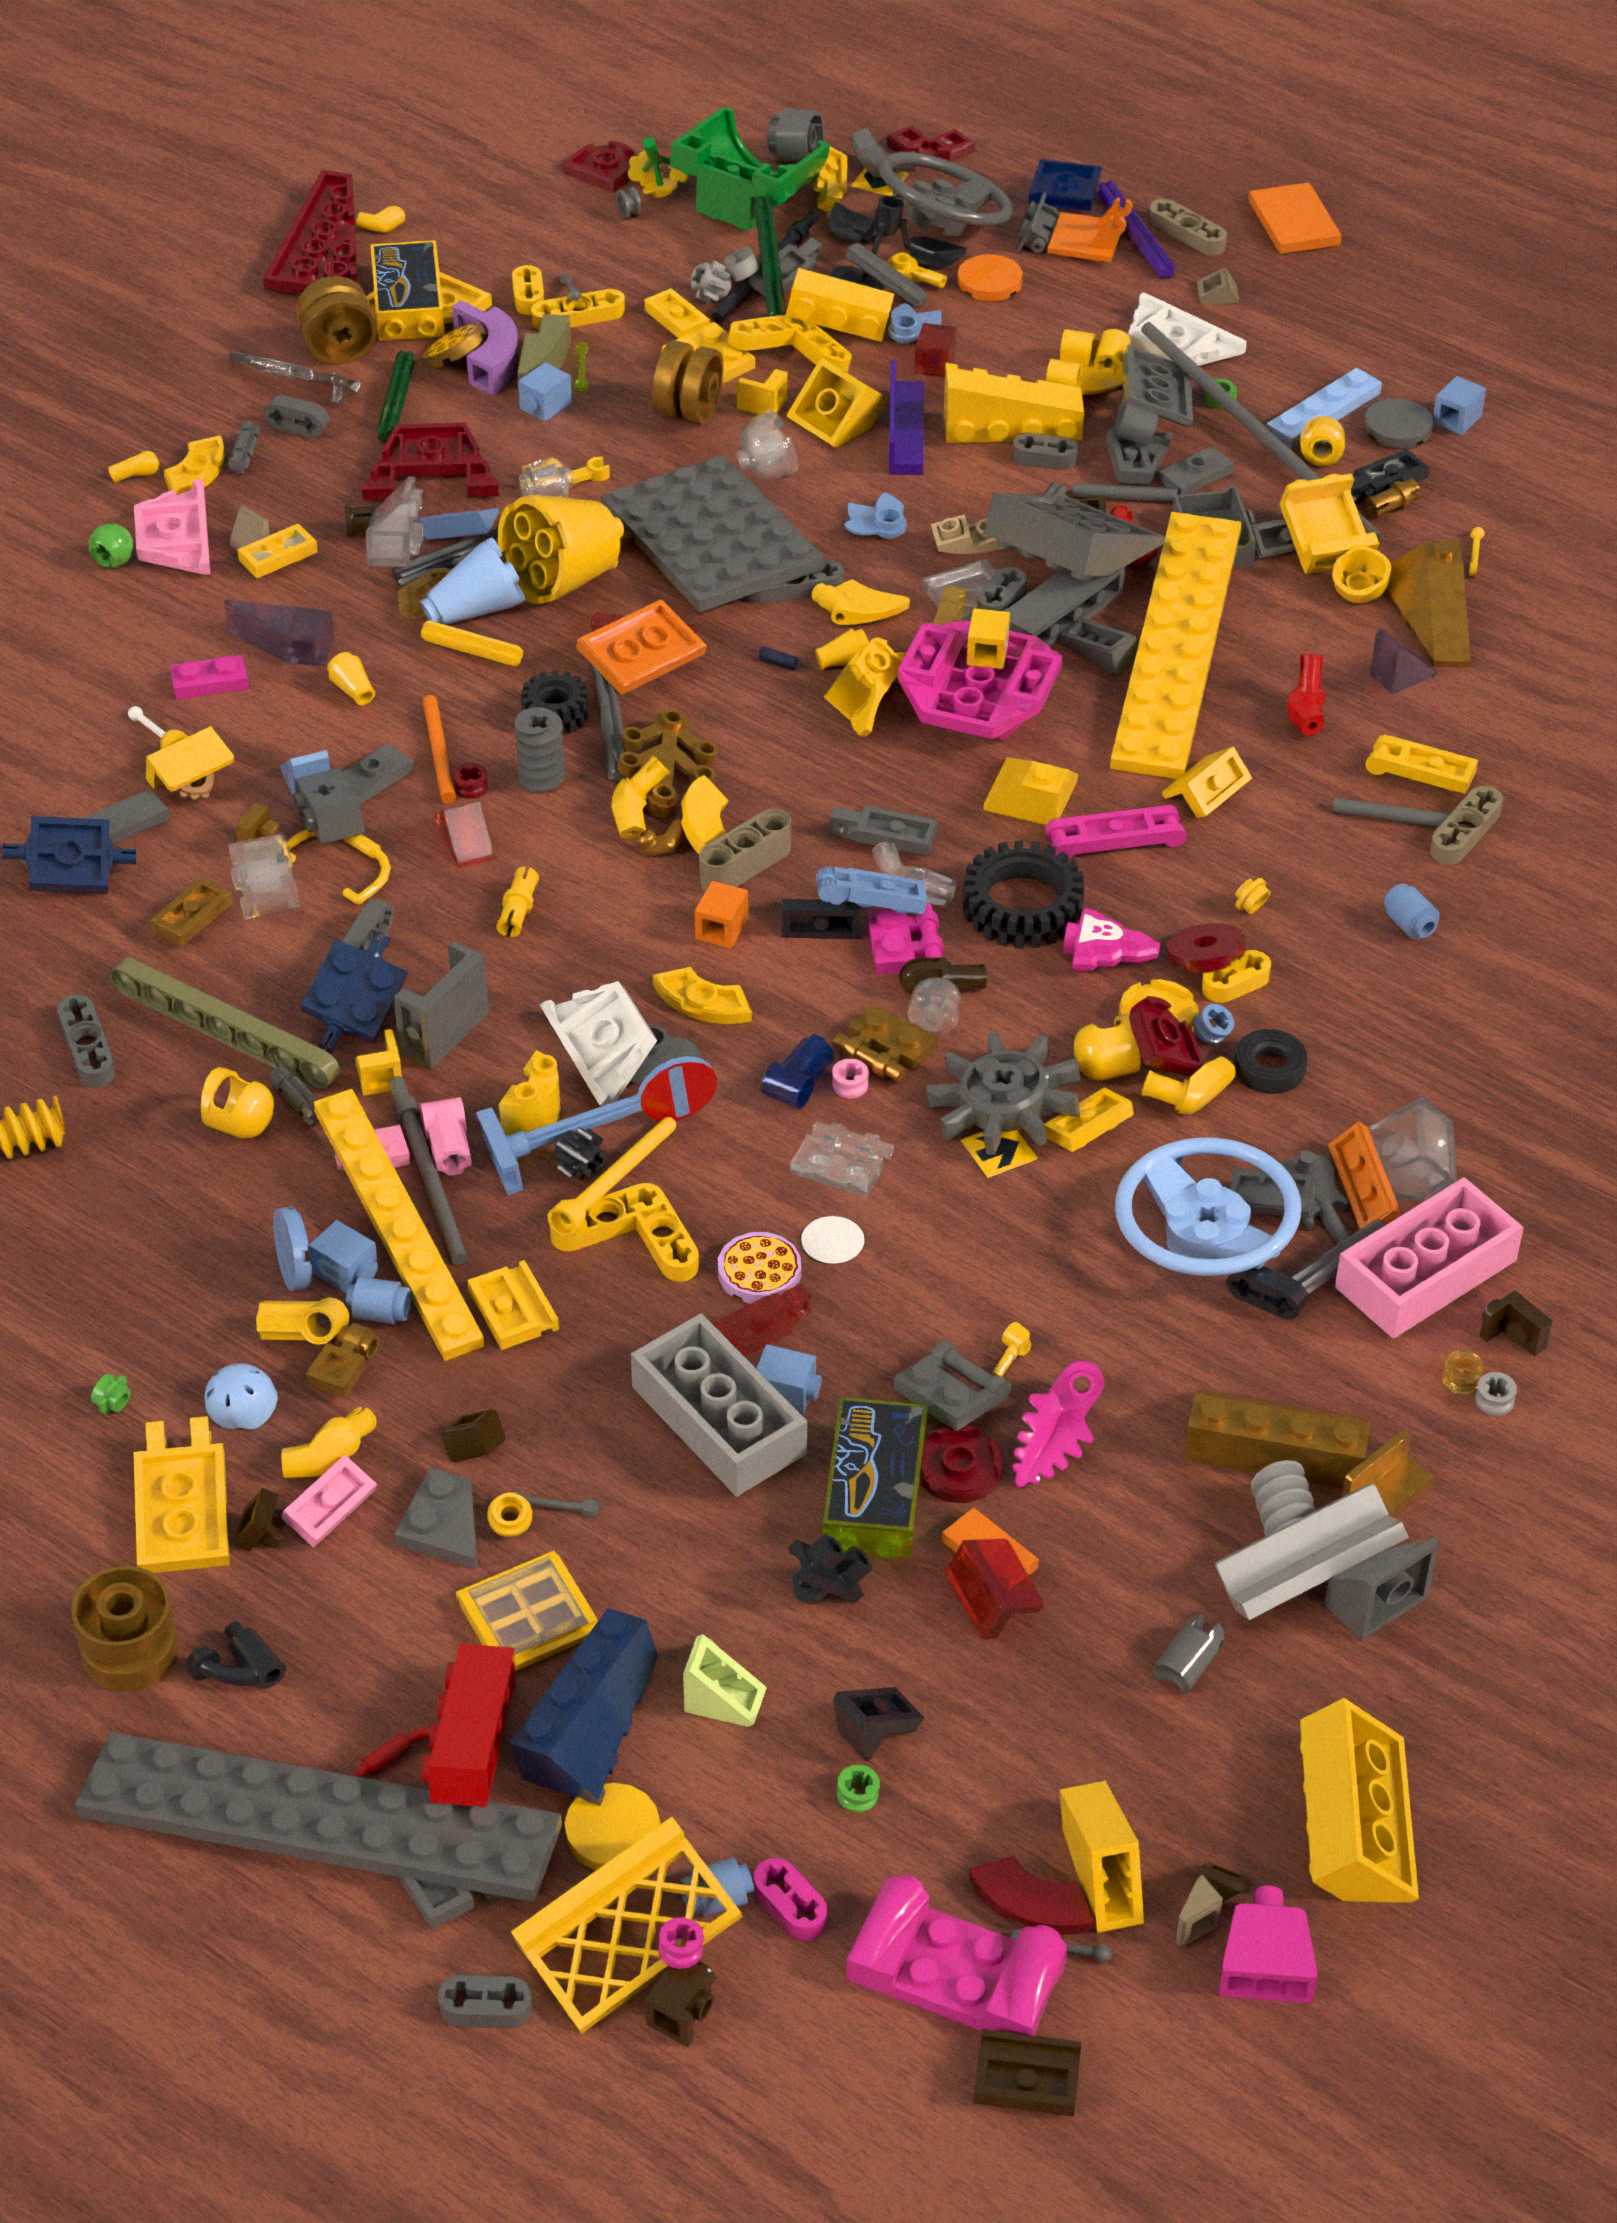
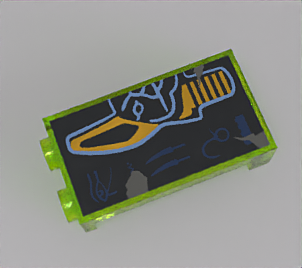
M840 1397L822 1535L825 1533L834 1537L840 1543L844 1552L853 1545L862 1549L866 1555H877L889 1559L912 1557L923 1447L926 1440L928 1405Z

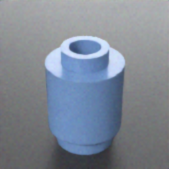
M1399 884L1386 894L1384 906L1387 915L1411 939L1428 937L1436 930L1440 913L1415 887Z
M359 1277L355 1285H349L346 1294V1307L348 1310H352L353 1319L395 1324L397 1321L405 1322L408 1318L411 1306V1288L402 1287L401 1282Z
M730 1857L706 1865L737 1907L748 1904L747 1893L754 1892V1887L746 1863L738 1865L735 1858ZM694 1869L689 1870V1876L679 1879L680 1885L691 1886ZM700 1877L698 1887L709 1888ZM681 1894L687 1910L689 1895ZM696 1896L693 1916L701 1914L704 1918L726 1911L717 1899Z

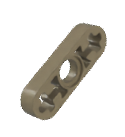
M1158 199L1150 204L1149 223L1155 228L1206 255H1219L1225 251L1227 231L1224 228L1169 199Z
M1478 786L1472 789L1433 833L1430 847L1431 857L1435 861L1446 865L1462 861L1500 817L1503 805L1502 793L1491 786ZM1470 822L1473 823L1476 827L1464 828L1459 826L1457 823Z

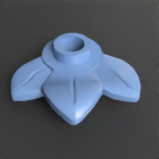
M904 303L891 312L892 322L888 326V334L898 343L908 344L915 340L937 341L944 339L951 333L950 328L941 325L942 312L940 310L915 313L910 305Z
M886 492L878 498L875 507L849 503L848 516L850 520L844 523V527L858 535L877 534L886 539L895 538L903 534L907 528V521L903 516L904 505L897 498Z

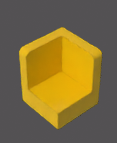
M775 369L764 384L745 378H740L737 382V409L775 418L788 400V372Z
M392 1029L384 1030L386 1051L355 1057L363 1096L391 1091L389 1086L390 1079L396 1076L402 1077L400 1058Z

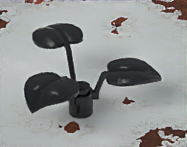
M882 196L878 199L874 219L853 212L840 202L835 204L829 215L828 230L832 236L850 243H856L862 239L866 241L875 239L871 250L875 255H877L882 235L893 236L899 229H901L904 248L911 250L910 256L922 265L933 268L947 267L967 252V247L928 237L918 236L909 239L906 228L907 219L902 218L904 202L894 196ZM839 266L832 270L830 277L879 290L884 289L883 284L857 267Z

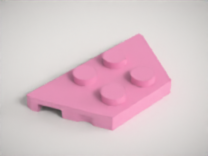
M203 479L193 481V489L176 495V492L171 490L161 494L156 499H148L134 505L136 551L139 561L204 575L211 574Z

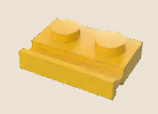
M525 1260L520 1261L519 1266L509 1270L506 1266L468 1280V1291L501 1350L540 1337L542 1331L550 1328L553 1332L559 1330L558 1317Z

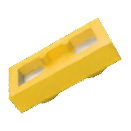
M297 523L239 548L237 552L239 561L258 579L318 552L317 541Z

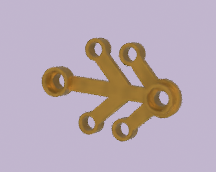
M675 709L657 712L654 716L653 724L643 729L636 727L625 728L620 741L621 746L628 751L623 752L619 756L617 770L622 775L633 777L651 759L652 755L670 771L648 794L646 809L651 815L658 818H669L676 811L678 796L672 787L674 765L691 779V783L703 775L714 783L716 775L715 771L706 765H711L716 761L717 745L708 740L700 741L689 731V719ZM657 738L662 740L661 744L639 754L634 753L639 751L642 745ZM677 742H681L694 753V759L702 765H696L677 747Z

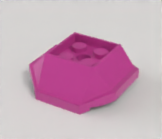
M970 621L949 622L939 626L936 623L921 624L898 668V681L921 723L1005 742L1026 720L1041 712L1062 668V655L1057 651H1052L1040 638L1009 630V642L1003 669L967 665Z

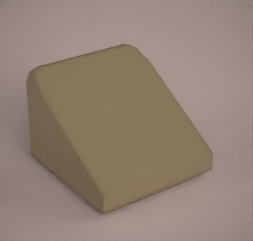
M1226 267L1197 281L1199 299L1202 304H1235L1239 302L1237 285Z
M244 506L239 508L229 542L230 547L236 551L239 548L270 536L268 520Z
M1203 1875L1198 1877L1179 1915L1175 1941L1179 1948L1185 1947L1219 1927L1223 1899Z

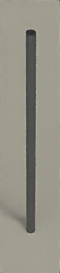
M1146 322L1142 326L1141 332L1295 474L1307 481L1321 479L1319 475L1151 322ZM1359 513L1366 534L1375 532L1379 541L1382 533Z

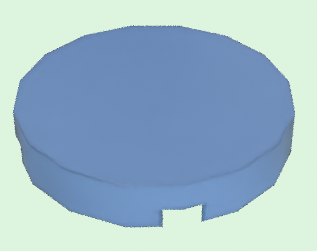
M292 1206L276 1208L273 1217L274 1241L284 1282L289 1291L308 1289L311 1283L312 1266L309 1261L305 1262V1251H308L307 1246H309L301 1215Z

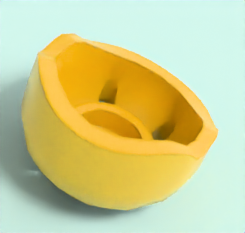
M1367 546L1352 547L1344 555L1340 556L1334 564L1332 579L1335 589L1340 596L1353 603L1373 601L1381 596L1388 586L1391 563L1385 555Z

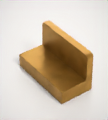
M1402 1430L1347 1473L1344 1479L1342 1497L1372 1483L1377 1487L1388 1514L1396 1517L1432 1488L1434 1475L1408 1456L1411 1434Z

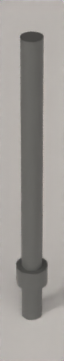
M401 1076L393 1077L389 1081V1086L395 1100L393 1104L394 1113L397 1121L403 1124L451 1262L454 1265H461L467 1261L468 1256L419 1122L421 1116L416 1099L410 1096L404 1078Z

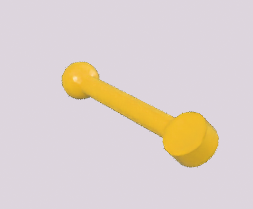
M1474 527L1471 530L1473 545L1469 576L1476 577L1480 540L1484 537V530L1481 527Z

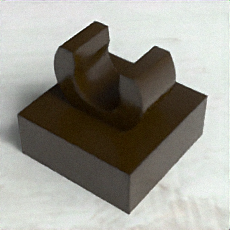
M262 1487L243 1509L234 1545L250 1551L259 1540L272 1548H277L283 1542L286 1535L276 1531L272 1526L283 1529L287 1524L281 1518L283 1510L275 1509L278 1494Z

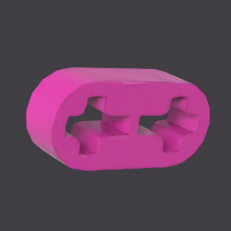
M769 1858L762 1861L754 1872V1895L758 1902L794 1939L812 1941L820 1937L825 1932L827 1926V1904L823 1897L788 1861L780 1858ZM771 1878L775 1882L784 1879V1892L776 1884L767 1887V1879ZM796 1906L806 1915L814 1912V1920L810 1921L806 1917L797 1920Z

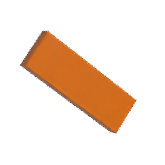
M1358 1121L1328 1144L1359 1229L1376 1219L1381 1220L1387 1225L1402 1216L1369 1129Z

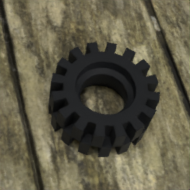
M552 670V675L547 676L546 671L541 672L540 679L532 676L529 678L530 683H524L523 690H521L522 711L532 707L550 709L561 718L563 735L564 730L567 729L570 733L576 731V726L581 728L585 724L584 720H588V689L585 682H581L579 676L575 675L571 679L570 672L565 671L563 676L559 675V670ZM553 702H560L559 704H548Z

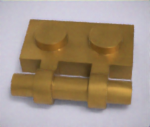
M872 1003L849 1025V1037L838 1033L833 1040L832 1046L842 1051L844 1058L857 1059L872 1068V1072L883 1079L890 1077L897 1082H901L906 1075V1068L914 1072L937 1049V1037Z

